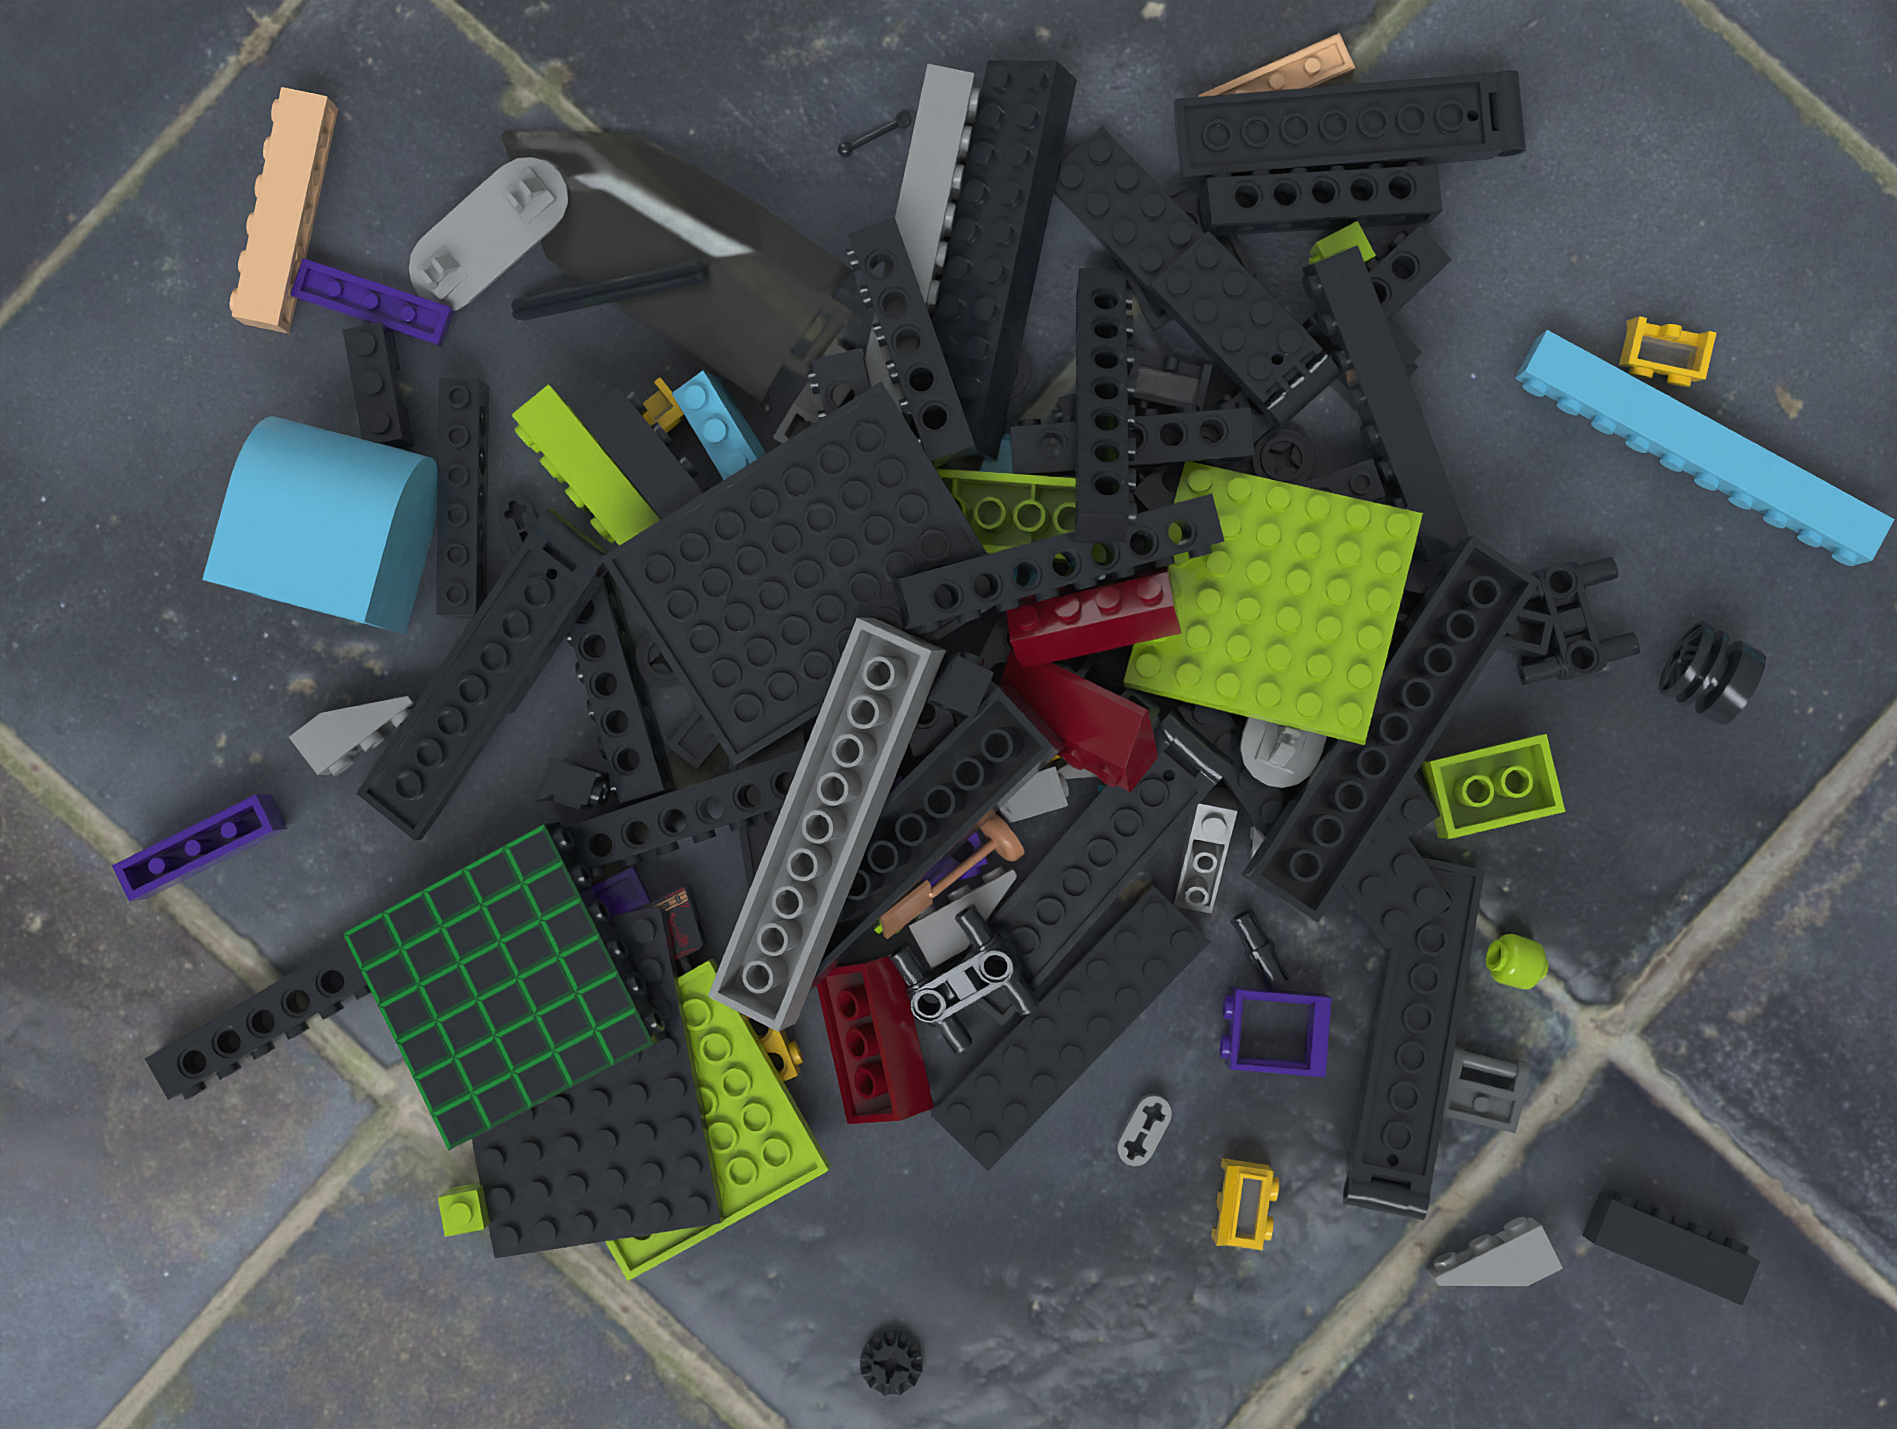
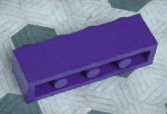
M256 794L112 865L129 901L148 899L288 828L272 795Z

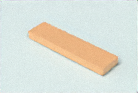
M1340 33L1202 93L1198 97L1321 87L1352 73L1355 66Z

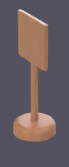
M994 814L981 827V831L988 841L932 887L928 880L924 881L880 917L884 937L889 939L933 903L932 898L937 896L994 849L1005 860L1011 862L1023 856L1024 849L1010 827L998 815Z

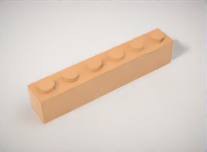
M281 87L279 99H275L273 102L271 117L274 123L271 137L268 136L263 146L264 169L263 173L258 175L255 182L257 201L254 212H251L247 219L246 230L249 235L246 250L241 252L238 261V270L241 273L238 288L232 291L230 297L231 316L244 325L290 334L297 299L290 294L302 259H306L338 114L337 106L328 96Z

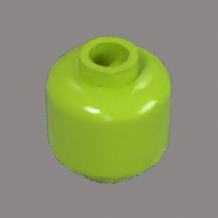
M1505 934L1498 940L1493 941L1487 950L1485 958L1486 966L1495 981L1521 990L1531 989L1546 976L1549 967L1543 946L1533 939L1516 934Z

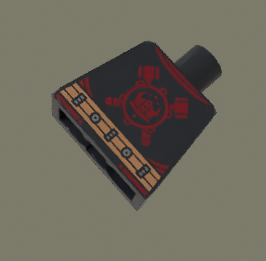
M690 884L636 909L665 905L678 978L698 967L692 953L707 946L706 936Z

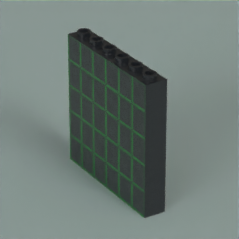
M560 822L544 824L343 933L448 1151L667 1038L663 1031L665 1029L663 1018L655 1008L651 1007L645 995L647 992L645 982L639 973L633 971L627 959L629 955L627 946L620 936L615 935L609 923L611 919L610 912L606 904L601 899H597L591 887L593 882L592 876L588 868L579 862L573 850L575 846L574 840L570 832L565 827H562Z

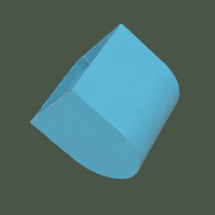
M275 416L264 418L252 430L236 460L202 580L406 634L437 516L438 467L435 460L421 454Z

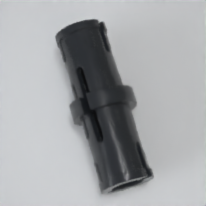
M1249 909L1233 917L1230 923L1243 942L1246 949L1244 954L1248 961L1254 963L1267 990H1273L1285 984L1290 977L1274 951L1275 943L1271 938L1268 939L1265 932H1263L1254 911Z

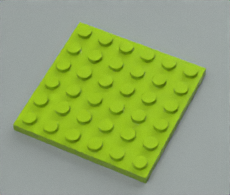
M1185 462L1174 504L1212 494L1224 542L1211 545L1213 553L1189 559L1188 552L1174 555L1175 563L1169 565L1182 634L1134 644L1123 681L1124 687L1365 745L1423 513L1199 463ZM1172 523L1168 534L1170 539L1178 544L1181 540L1182 532L1177 524Z
M713 958L680 976L678 983L683 998V1008L687 1019L686 1023L694 1055L725 1220L719 1224L605 1241L627 1281L826 1173L832 1167L746 1015L708 997L719 969Z

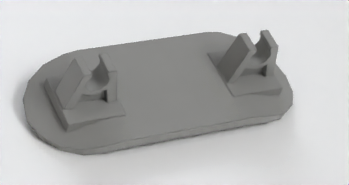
M533 157L517 158L495 171L417 242L410 256L409 272L412 285L418 296L451 307L454 311L460 310L478 297L554 230L564 218L568 205L567 186L560 172L548 162Z
M1247 717L1242 732L1240 751L1244 765L1254 778L1268 786L1284 788L1297 785L1312 774L1322 755L1327 736Z

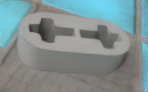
M1150 1093L1142 1096L1137 1101L1116 1142L1117 1152L1121 1160L1127 1165L1141 1166L1147 1163L1170 1123L1172 1117L1171 1107L1161 1095ZM1156 1102L1160 1103L1159 1110L1163 1114L1162 1118L1154 1117L1148 1128L1144 1127L1143 1125L1147 1120V1114L1143 1110L1146 1105L1153 1107ZM1140 1131L1143 1132L1144 1135L1140 1142L1144 1148L1143 1153L1135 1152L1132 1157L1128 1156L1129 1150L1124 1145L1127 1140L1134 1142Z

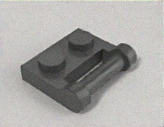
M1455 1044L1443 1116L1516 1134L1530 1076V1063L1516 1060L1512 1063L1465 1051L1464 1046ZM1462 1066L1511 1078L1510 1089L1460 1078Z

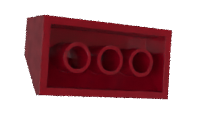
M1169 565L1156 569L1139 570L1135 575L1113 580V577L1099 579V585L1075 591L1074 585L1059 588V596L1037 602L1034 594L1020 598L1021 606L1006 610L1010 642L1021 669L1182 634Z
M1011 649L999 686L1012 685L1066 744L1056 755L1064 758L1075 769L1082 770L1084 768L1092 772L1108 786H1119L1131 792L1158 758L1148 709L1051 662L1021 669L1014 649Z
M889 955L839 964L817 985L847 1124L901 1121L934 1108L911 1003L906 994V982L888 958Z

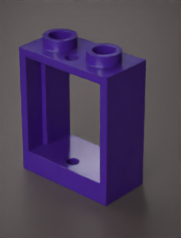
M1231 986L1230 996L1225 995L1223 1000V1019H1228L1227 1035H1221L1220 1058L1225 1059V1065L1230 1070L1326 1077L1332 998L1321 993ZM1243 999L1308 1004L1304 1061L1239 1056Z

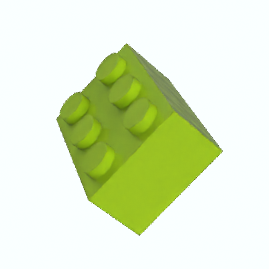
M1547 734L1531 735L1423 761L1420 765L1428 798L1440 814L1434 820L1438 838L1452 839L1565 812Z

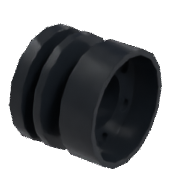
M1700 621L1685 633L1672 651L1660 677L1658 689L1660 694L1668 698L1676 697L1677 702L1683 706L1690 705L1696 700L1695 710L1698 714L1719 725H1726L1744 709L1754 694L1766 666V656L1762 651L1741 640L1734 641L1728 646L1729 636L1726 632L1722 630L1715 631L1711 624Z

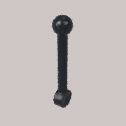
M902 111L897 114L896 120L851 143L842 142L838 146L839 155L845 158L849 157L853 150L898 127L901 129L908 128L911 124V116L909 113Z

